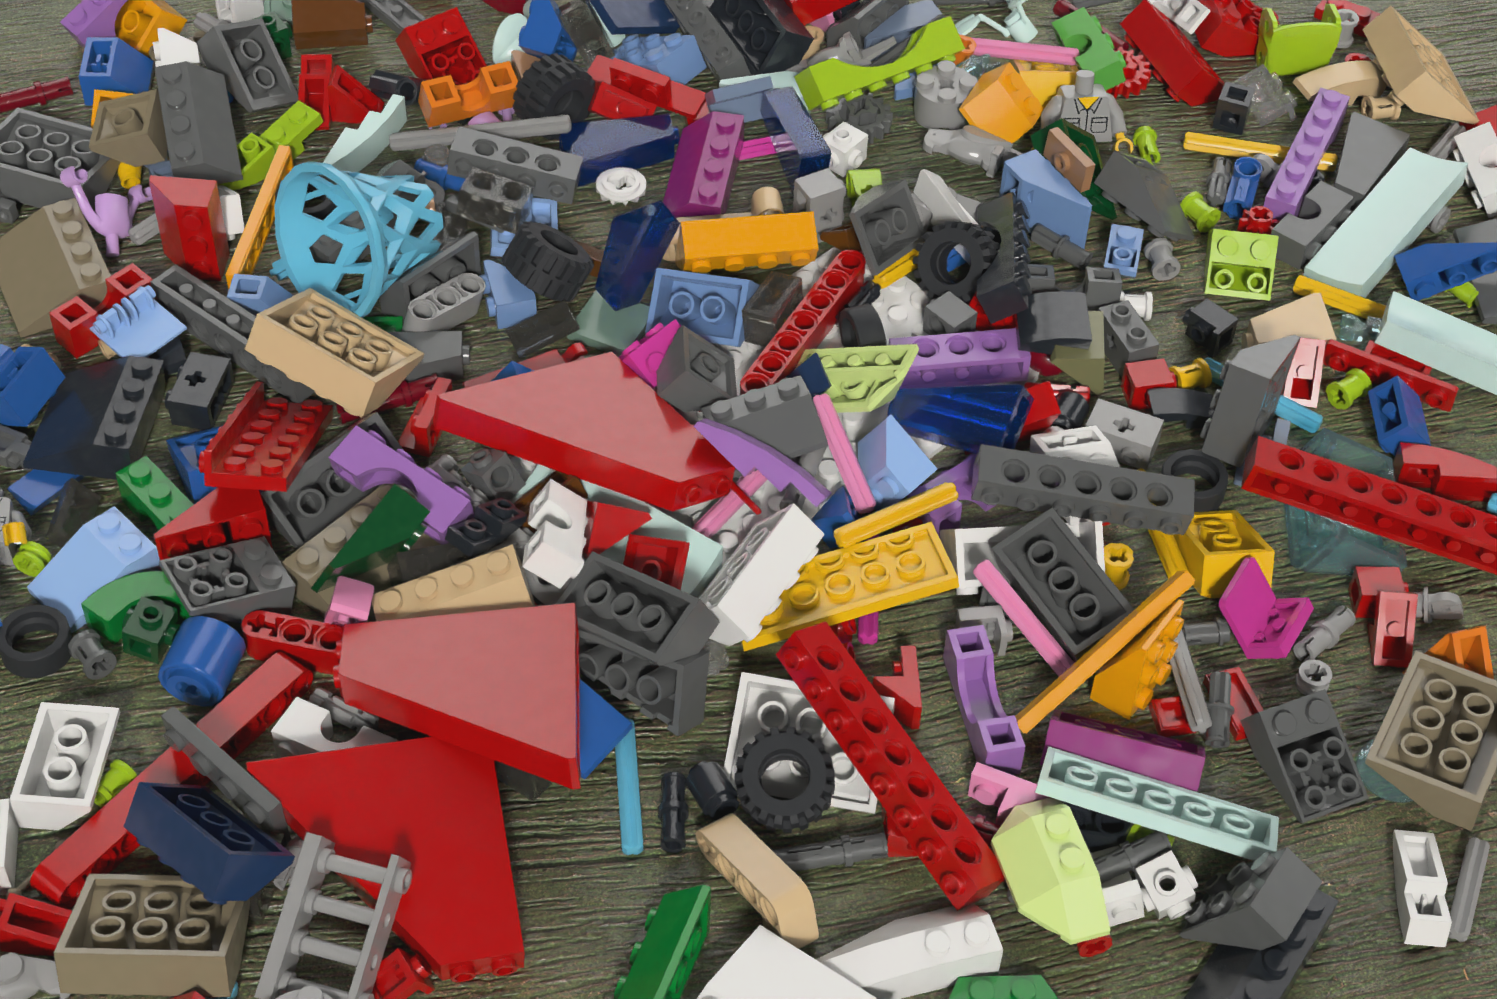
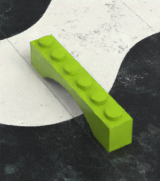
M948 16L931 22L914 32L907 47L893 63L877 67H861L831 58L809 66L794 76L808 110L821 107L822 111H826L839 105L838 100L845 98L846 102L853 101L864 95L862 91L869 89L870 93L877 92L887 87L886 82L891 80L896 85L911 77L910 73L916 72V75H919L922 71L925 72L933 69V65L940 61L948 60L955 62V55L963 51L965 47L952 17Z

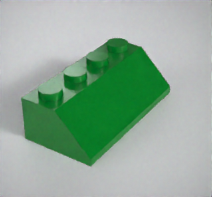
M699 885L664 894L658 909L651 908L644 928L647 934L643 943L639 941L635 943L629 965L632 966L627 977L623 975L620 977L615 989L614 999H681L710 931V886Z

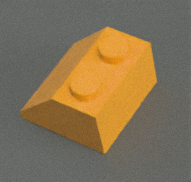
M128 0L117 14L115 33L116 37L149 58L150 47L153 46V42L159 41L157 28H165L179 35L187 19L164 0Z
M1008 62L982 74L960 106L959 111L970 125L1010 143H1014L1033 128L1041 116L1043 107L1027 87L1021 75Z

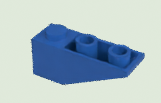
M1497 242L1423 244L1395 255L1394 258L1410 298L1419 301L1497 271Z

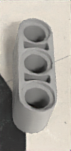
M463 273L413 299L409 303L402 332L448 331L478 313L486 287L484 280L476 274Z

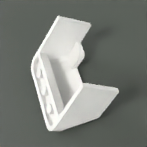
M1102 521L1079 522L1076 525L1065 523L1105 572ZM1023 526L940 530V540L958 576L959 587L955 588L956 595L978 594V587H983V585L975 577L973 570L984 560H989L1009 585L1011 584L999 569L992 547Z

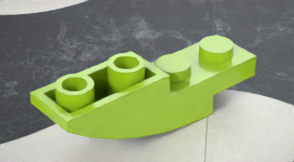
M298 100L259 137L251 132L237 145L243 180L219 185L234 191L264 180L279 145L290 146L294 160L305 150L302 141L323 123L321 114Z

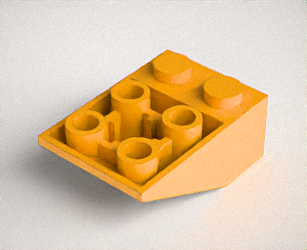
M1178 599L1173 602L1100 668L1094 677L1090 699L1127 720L1131 719L1138 708L1143 711L1147 707L1154 693L1153 688L1156 684L1162 686L1171 673L1172 666L1168 662L1177 650L1178 643L1174 639L1180 633L1185 621L1180 617L1184 601Z

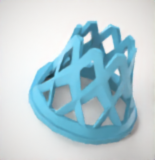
M313 161L296 165L281 181L275 201V235L281 259L272 263L273 269L269 270L271 277L277 276L278 281L289 277L298 293L311 288L364 318L371 312L378 298L404 272L433 255L439 249L441 243L432 239L444 228L442 213L425 208L435 195L427 184L415 183L413 175L374 176L359 172L341 171L331 164ZM319 175H325L337 184L334 185L333 183L327 181ZM308 183L317 190L307 193ZM399 190L419 196L414 202H411L393 193ZM325 195L337 207L324 220H321L303 212L305 201ZM355 211H358L365 228L361 230L339 223ZM393 213L397 215L394 229L386 225L394 218ZM418 219H421L430 224L419 238L409 235ZM322 235L343 244L335 264L314 262L309 248ZM370 245L372 262L355 263L365 248ZM394 268L392 273L388 274L389 269ZM344 274H364L362 289L344 296L336 292ZM359 296L357 303L350 300L351 298Z

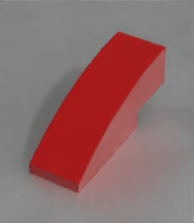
M332 54L301 55L298 100L321 114L323 123L315 130H330L331 113L327 86L335 67Z
M1400 442L1392 465L1395 482L1409 487L1431 488V494L1448 500L1488 502L1492 493H1497V467L1451 450L1423 444Z
M9 893L7 900L0 898V951L54 956L55 948L72 910L14 893Z

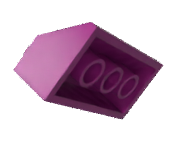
M712 111L683 128L658 223L668 218L726 214L744 142V115Z
M1054 709L1040 765L1044 763L1049 746L1198 792L1206 754L1205 746Z

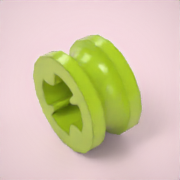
M27 541V544H21L19 552L13 558V564L24 574L36 577L51 561L52 556L44 546L33 541Z

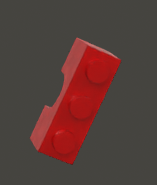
M131 263L105 279L107 285L106 296L95 308H91L76 296L49 312L56 342L75 358H79L99 346L98 340L100 339L89 329L97 321L96 316L102 315L113 308L112 305L115 303L122 306V298L125 297L130 300L129 296L137 291L139 286H151L150 282L153 279L135 264Z

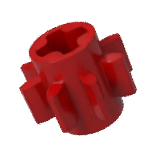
M1254 206L1250 211H1243L1242 218L1239 219L1237 231L1271 235L1272 229L1279 223V220L1273 219V212L1269 208Z

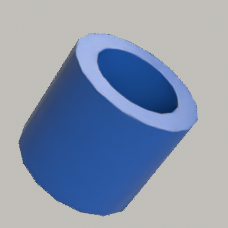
M204 616L187 618L182 622L159 669L158 678L161 685L168 693L188 704L202 707L216 705L222 701L245 652L244 639L235 629L217 619Z

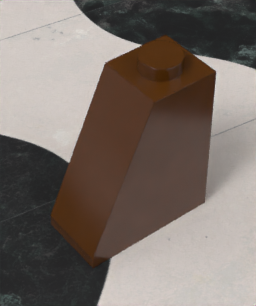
M291 0L293 35L296 49L368 45V33H373L372 15H366L363 2L356 0Z

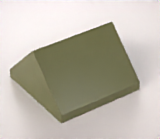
M1088 311L1092 342L1089 349L1055 345L1051 355V363L1082 385L1088 386L1092 392L1099 396L1103 393L1104 314L1103 311Z

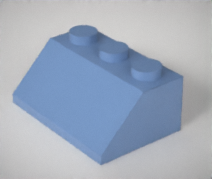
M656 268L645 334L660 322L665 327L676 319L681 326L684 325L709 343L741 347L757 320L763 286L747 279Z

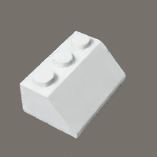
M41 702L9 800L19 828L60 830L92 810L121 713L119 708Z

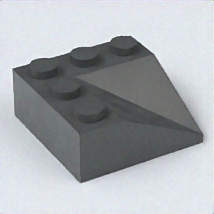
M1291 335L1241 349L1233 360H1226L1219 379L1224 380L1222 389H1217L1210 404V409L1215 410L1212 419H1207L1200 437L1205 439L1201 452L1239 468L1242 467L1257 437H1262L1272 423L1301 337Z

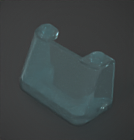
M1325 427L1300 449L1395 482L1392 458ZM1284 503L1290 563L1294 568L1305 573L1353 576L1356 566L1399 567L1400 572L1408 566L1403 546L1397 543H1389L1384 547L1383 538L1380 535Z

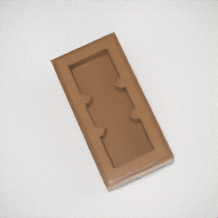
M1058 127L1050 129L1043 155L1080 193L1090 190L1096 164Z

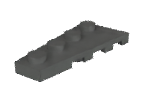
M172 706L161 715L166 729L163 736L168 744L177 752L182 750L189 757L196 770L203 776H207L253 824L280 845L286 846L291 841L281 802L177 708Z

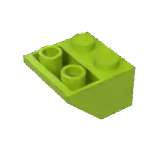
M1222 229L1209 230L1205 256L1204 294L1270 301L1279 236Z

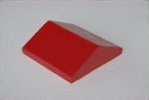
M629 534L623 565L681 590L690 543Z

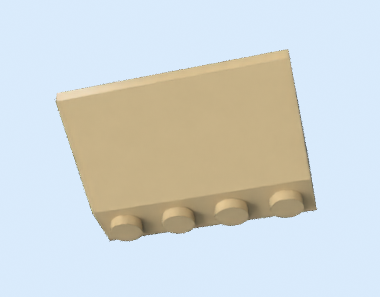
M1389 6L1363 28L1368 39L1365 45L1376 56L1373 61L1384 72L1381 76L1385 83L1393 89L1390 94L1400 106L1406 104L1417 113L1474 125L1479 121L1445 56L1392 6Z
M311 288L258 313L245 350L256 356V359L261 363L272 365L284 372L289 379L303 383L313 389L318 396L334 401L342 406L347 413L361 418L378 409L420 363L424 356L423 352Z
M513 544L373 594L372 597L376 621L535 606L525 570Z

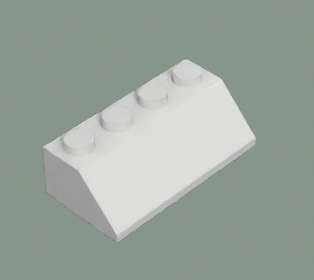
M794 503L756 523L699 599L720 622L709 639L727 646H732L743 640L749 642L754 639L763 627L760 624L762 619L774 612L780 605L782 600L779 596L781 593L793 586L799 579L800 573L798 570L800 567L811 561L818 553L819 549L816 545L825 534Z

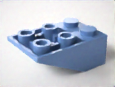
M656 33L645 37L633 34L624 38L622 45L617 49L610 50L603 55L610 59L617 58L670 77L672 81L683 85L687 84L707 67L695 36L681 35L680 33H673L668 36H660Z
M1036 149L1004 161L999 197L1013 192L1018 202L1024 201L1030 218L1026 219L1030 228L1029 234L1032 233L1038 224H1042L1062 237L1065 235L1069 236L1071 242L1085 249L1092 212V205L1089 200L1083 197L1071 185L1070 181L1064 178L1052 166L1051 162L1045 159Z

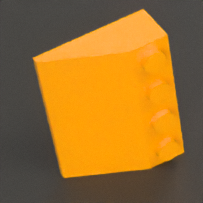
M814 211L681 221L675 264L682 271H692L701 274L708 273L712 269L725 268L726 271H739L748 266L770 269L778 264L791 263L793 266L808 265L810 262L815 261L819 249Z

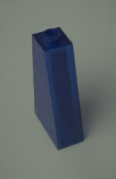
M792 86L763 92L760 113L794 196L795 179L829 168L832 153Z
M670 114L571 123L572 129L570 132L559 134V149L562 152L583 157L578 187L596 182L602 172L611 168L628 167L637 170L673 159L674 147L679 145L680 141L678 126L672 125Z
M661 200L614 217L611 223L595 289L614 311L640 303L656 272V268H658L680 225V222Z
M1018 384L899 389L895 399L889 404L887 415L891 414L907 434L915 438L978 454L981 444L1014 450L1034 398L1024 386Z

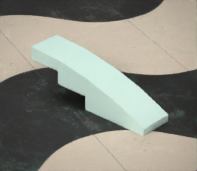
M393 94L381 113L369 111L357 130L345 127L323 163L331 164L341 171L360 172L390 144L389 136L393 133H398L406 123L405 97ZM322 175V177H324V178L330 180L331 183H333L334 185L337 184V183H335L334 181H332L331 179H329L328 177H326L325 175Z

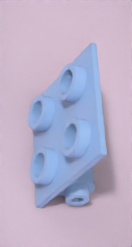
M147 285L146 287L139 286L137 291L129 296L130 300L125 297L122 298V306L115 303L112 305L113 308L102 315L96 316L97 321L89 329L123 358L127 356L149 357L187 330V327L153 299L156 297V293L151 286Z

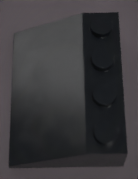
M127 356L63 373L66 378L59 385L56 394L48 404L23 461V468L117 480L115 473L139 460L165 395L164 360Z

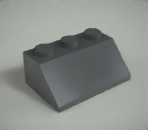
M864 0L854 9L849 10L839 21L830 25L826 32V48L837 45L843 34L850 31L859 48L864 49V38L900 8L908 5L909 0Z
M473 231L450 241L439 248L436 253L404 272L380 296L381 313L387 317L403 316L404 323L409 303L413 299L460 274L473 273L478 276L481 275L478 234Z
M801 375L785 378L778 383L760 389H752L745 394L727 400H720L710 406L701 408L704 419L707 418L742 431L773 447L789 459L828 446L812 396ZM735 468L733 478L742 476V474Z

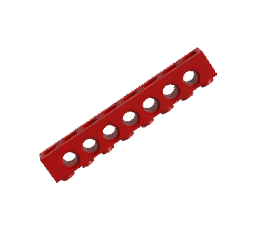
M1261 436L1257 437L1245 459L1241 486L1243 490L1497 575V516Z
M825 621L793 632L775 655L954 908L958 911L989 896L1005 880L996 856L828 623Z

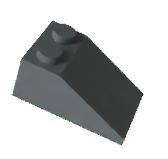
M262 18L213 26L196 42L207 69L224 75L227 90L249 113L291 105L298 101L296 89Z
M906 179L871 188L858 197L849 214L872 276L878 275L916 248L918 243L925 241L922 238L925 230Z

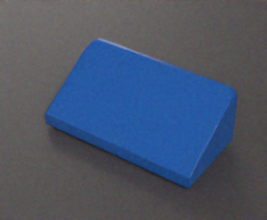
M33 469L9 486L7 490L32 516L85 476Z

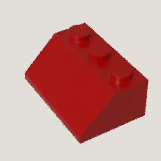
M150 175L149 184L164 254L174 264L198 279L221 281L230 252L217 180Z

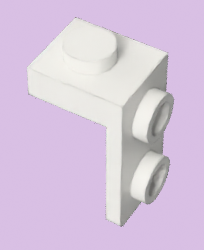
M1115 846L1090 854L1092 859H1095L1119 847ZM1129 872L1101 884L1110 927L1145 917L1141 888L1137 879H1131Z

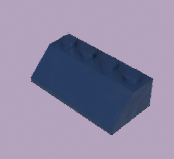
M139 782L123 826L137 838L136 841L140 845L150 848L159 856L158 860L171 866L180 873V878L183 881L194 885L203 892V897L207 901L220 905L227 904L228 901H247L293 864L295 858L291 852L205 785Z

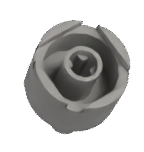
M948 60L940 61L937 66H933V69L925 72L922 71L916 78L913 106L915 120L928 130L939 128L959 130L963 129L965 125H969L959 111V108L977 83V78L964 69L956 67L955 63Z

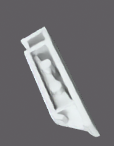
M926 169L920 171L913 192L933 213L931 223L934 226L937 224L945 225V222L949 221L968 222L979 225L955 199L939 175ZM961 244L954 247L955 250L971 266V259L967 249Z

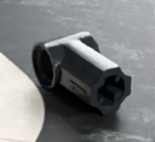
M376 69L370 77L368 87L377 97L390 100L391 96L395 94L405 97L406 106H420L418 103L420 85L422 81H427V79L412 78Z

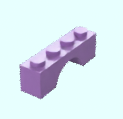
M82 0L60 23L76 42L85 48L87 37H116L115 20L119 10L128 0Z
M356 425L328 457L335 474L362 492L381 484H398L410 489L417 496V501L431 511L422 522L427 526L423 533L448 549L451 546V543L445 540L448 527L474 518L471 497L460 487L454 486L452 489L443 483L441 476L431 468L426 467L422 469L414 464V459L404 450L398 448L395 451L387 446L386 441L375 431L370 430L367 433Z
M984 625L947 630L943 660L976 761L1011 775L1020 774L1025 744L1015 715L1007 716L1001 705L995 681L994 654Z

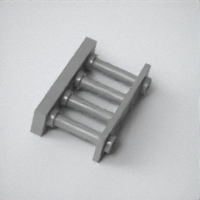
M307 832L254 997L258 999H276L287 992L310 985L319 987L323 993L333 999H374L372 990L402 894H406L411 884V862L391 854L388 867L385 868L335 855V850H333L334 842L323 836ZM333 871L382 884L375 909L324 896L321 887L325 874ZM317 912L369 925L362 950L311 937L308 928L312 916ZM304 953L356 966L349 992L297 978L295 970L299 957L304 955Z

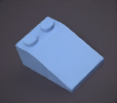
M113 506L85 523L27 588L29 593L41 605L55 608L66 616L71 633L87 624L81 603L98 589L127 575L162 571L159 565L157 547Z

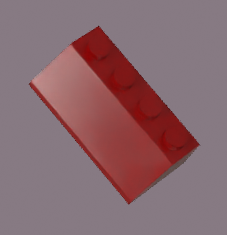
M1143 0L1120 23L1126 31V34L1123 36L1133 48L1136 49L1138 47L1141 50L1138 55H1143V61L1149 62L1150 66H1154L1153 75L1162 84L1167 83L1169 85L1166 91L1175 101L1180 102L1184 100L1193 107L1218 100L1225 84L1224 81L1177 24L1151 2Z

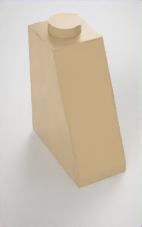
M1312 293L1251 318L1247 333L1242 335V349L1291 335L1326 340V345L1330 339L1337 340L1321 293Z

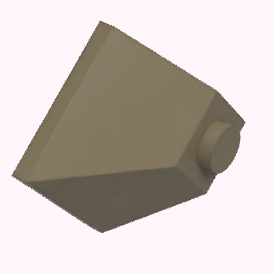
M150 90L99 102L89 142L90 150L134 167L165 161L168 146L158 90Z

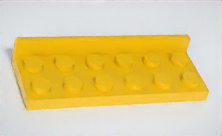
M932 521L857 543L847 548L843 547L815 556L807 564L800 567L798 570L800 577L796 583L781 593L779 598L782 601L777 609L762 619L760 624L763 627L759 634L749 642L741 641V645L745 652L788 639L795 631L825 621L831 626L958 588V576Z

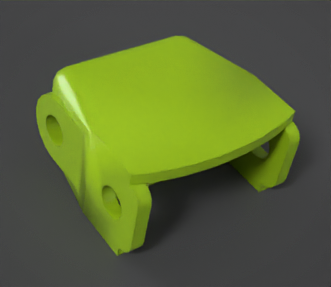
M1335 4L1325 5L1321 22L1278 25L1272 8H1263L1256 49L1258 69L1265 70L1269 76L1306 74L1327 66L1338 45L1342 30L1341 17Z

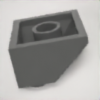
M682 325L674 336L656 372L657 395L668 404L674 405L683 412L701 411V408L710 406L717 401L736 397L734 358Z

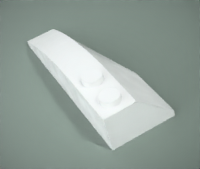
M973 903L958 911L952 906L894 920L816 960L877 999H902L955 986L958 977L998 975L1003 947L990 915Z

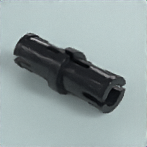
M669 772L664 774V777H661L662 801L658 806V818L661 820L660 847L662 850L670 853L680 852L682 848L685 849V821L689 817V806L685 803L686 777L678 772Z

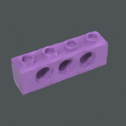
M1016 328L889 338L888 345L917 344L919 347V351L898 391L1026 381L1028 379L1031 354L1028 351L1018 350Z

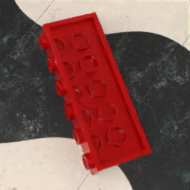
M256 381L249 392L245 393L243 400L237 403L233 413L228 415L224 425L219 427L215 437L210 439L206 449L200 452L199 471L204 473L205 486L287 492L332 421L333 405H322V402L318 400L290 403L287 399L279 397L264 401V382Z

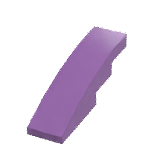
M707 418L698 421L694 425L744 477L757 469L780 492L792 483L815 507L822 504L831 495V492L804 468L773 447L742 431Z

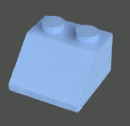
M891 414L858 442V462L876 501V506L874 507L876 512L901 501L937 470L935 465Z

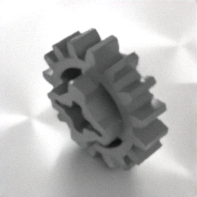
M873 93L864 94L850 102H846L845 98L838 100L839 105L826 110L828 131H832L844 121L868 134V143L873 144L874 137L882 140L884 139V133H890L893 112L890 111L891 105L883 104V97L874 99Z

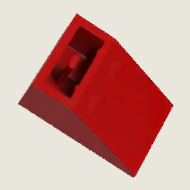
M1197 0L1211 11L1195 30L1201 48L1223 57L1256 55L1259 23L1263 8L1254 5L1250 0ZM1274 12V15H1275V17H1276V19H1277L1278 25H1280V23H1279V21H1278L1279 17H1278V15Z
M457 7L404 28L395 39L409 68L420 79L431 80L451 75L455 85H463L477 78L480 68L487 66Z
M218 487L153 534L159 560L263 536L273 549L263 500L259 490Z

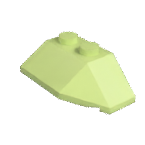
M917 344L805 349L796 368L814 353H817L832 385L823 394L830 396L836 412H871L894 400L919 351V347Z
M1051 797L1015 806L991 839V846L1018 912L1043 928L1060 935V938L1070 945L1110 935V925L1100 876L1070 807Z

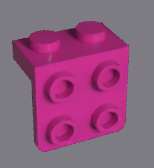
M676 319L665 327L660 322L647 332L643 339L640 341L636 340L619 356L622 362L631 368L652 389L657 386L656 372L681 325Z
M1254 557L1243 560L1219 600L1220 611L1228 622L1247 659L1286 658L1314 610L1309 597L1277 599Z

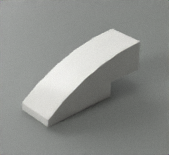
M1394 830V878L1404 944L1446 947L1452 920L1445 899L1448 882L1434 833Z

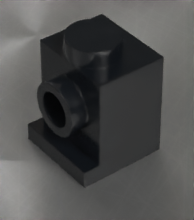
M1226 81L1218 99L1212 128L1242 135L1248 121L1255 88Z
M1207 298L1196 307H1190L1186 311L1182 322L1187 325L1185 335L1208 349L1207 355L1213 358L1233 342L1238 318Z

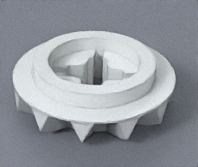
M611 168L602 172L596 180V193L600 194L602 201L610 200L612 205L619 202L626 206L628 201L638 203L639 197L645 196L646 179L639 171L632 168ZM624 183H626V187H623L621 190H619V188L623 186Z

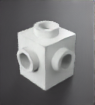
M843 121L820 139L819 164L844 177L847 170L857 169L866 159L868 134Z
M1172 850L1135 869V877L1141 886L1143 905L1147 913L1154 910L1158 919L1168 915L1170 920H1173L1192 909L1190 904L1195 902L1196 895L1193 889L1198 887V883L1188 865L1180 866ZM1168 886L1171 887L1173 890L1164 891L1161 888Z

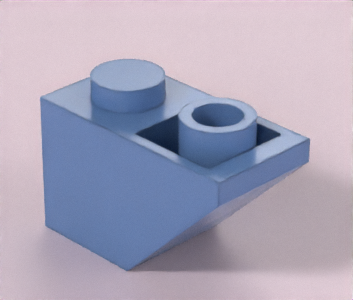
M1112 224L1104 268L1119 269L1121 277L1135 279L1144 229Z
M484 260V274L479 276L486 285L483 295L488 294V297L485 298L488 316L495 317L497 328L504 329L537 323L534 291L515 279L504 265L492 260Z
M245 274L233 275L227 294L228 299L254 316L294 296L268 276Z

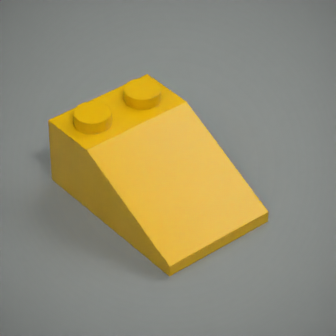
M1009 60L1043 108L1046 107L1052 97L1057 95L1060 86L1075 85L1076 72L1079 71L1076 65Z
M1237 510L1194 512V517L1185 534L1174 535L1189 573L1196 580L1193 587L1201 596L1220 598L1243 560L1249 557L1256 559L1271 587L1275 551Z

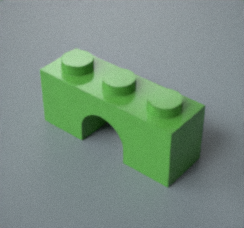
M1082 7L1051 23L1060 47L1079 49V56L1075 57L1077 68L1094 72V84L1103 85L1106 91L1126 81L1123 68L1126 67L1124 57L1119 50L1114 52V45L1108 33H1101L1102 27L1095 15L1091 17L1086 9Z

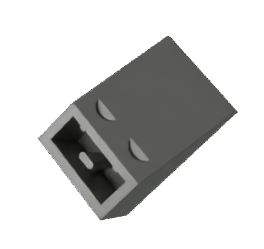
M1114 150L1094 182L1103 189L1101 195L1115 204L1120 202L1126 207L1124 212L1137 221L1144 220L1149 224L1147 229L1157 237L1164 238V236H1167L1176 242L1179 239L1192 241L1194 235L1167 175L1144 158Z
M264 536L159 560L161 569L190 616H204L235 623H242L243 618L247 614L257 610L291 616L296 585Z
M1326 689L1240 720L1255 758L1300 824L1369 799Z
M1288 847L1272 854L1265 852L1251 863L1241 862L1225 874L1221 872L1214 874L1204 885L1203 889L1206 893L1202 899L1196 902L1192 909L1186 913L1185 919L1187 922L1179 935L1183 939L1257 950L1274 946L1288 939L1323 881Z

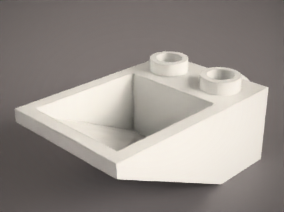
M1096 425L1064 430L1059 426H1051L1042 434L1031 435V453L1120 467L1111 443ZM1072 516L1064 517L1069 525H1076L1079 522H1093L1090 519Z

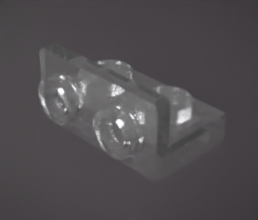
M1264 64L1231 82L1255 88L1250 113L1261 127L1283 114H1286L1291 122L1297 119L1293 109L1297 106L1293 95L1289 90L1284 92L1281 89L1283 84L1277 73L1273 72L1270 74Z

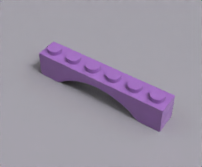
M1320 88L1265 197L1263 206L1273 212V219L1280 222L1288 213L1298 217L1321 159L1329 145L1335 141L1343 125L1350 96L1340 94L1334 90Z

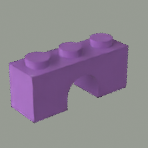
M977 454L969 455L962 463L950 470L942 471L935 479L923 486H918L907 495V498H910L945 482L955 484L956 491L959 494L956 501L917 517L923 521V524L932 521L939 538L940 530L959 528L963 505L959 500L972 501L978 504L985 512L996 506L971 500L973 467Z

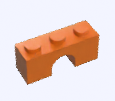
M510 61L481 67L477 78L463 85H455L451 75L422 81L418 103L428 128L475 117L487 111L495 112L512 108L515 101L513 94L517 90L518 80Z

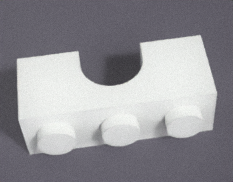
M1489 121L1454 136L1458 149L1453 150V154L1457 162L1468 163L1465 182L1468 188L1474 186L1476 189L1471 194L1477 209L1484 207L1488 218L1497 215V167H1495L1497 166V136Z
M552 479L548 481L530 503L528 525L534 527L537 531L525 545L523 568L558 588H561L569 578L574 579L577 577L584 565L582 551L586 544L584 530L588 523L586 499Z
M299 697L295 698L271 730L275 753L280 758L397 741V739L363 725L358 734L351 740L342 743L331 742L329 740L334 732L330 711Z

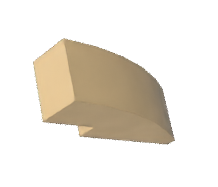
M1363 60L1328 65L1296 77L1293 81V84L1308 101H1314L1320 88L1350 96L1348 103L1350 106H1352L1358 96L1365 97L1370 95L1374 98H1380L1388 86L1381 76L1384 72L1378 68L1375 62Z

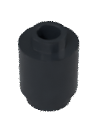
M1076 392L1061 393L1057 398L1061 414L1051 426H1059L1064 430L1081 428L1090 410L1088 402L1082 395Z
M702 761L690 769L685 784L706 816H710L712 820L717 821L737 810L739 806L737 791L719 763Z

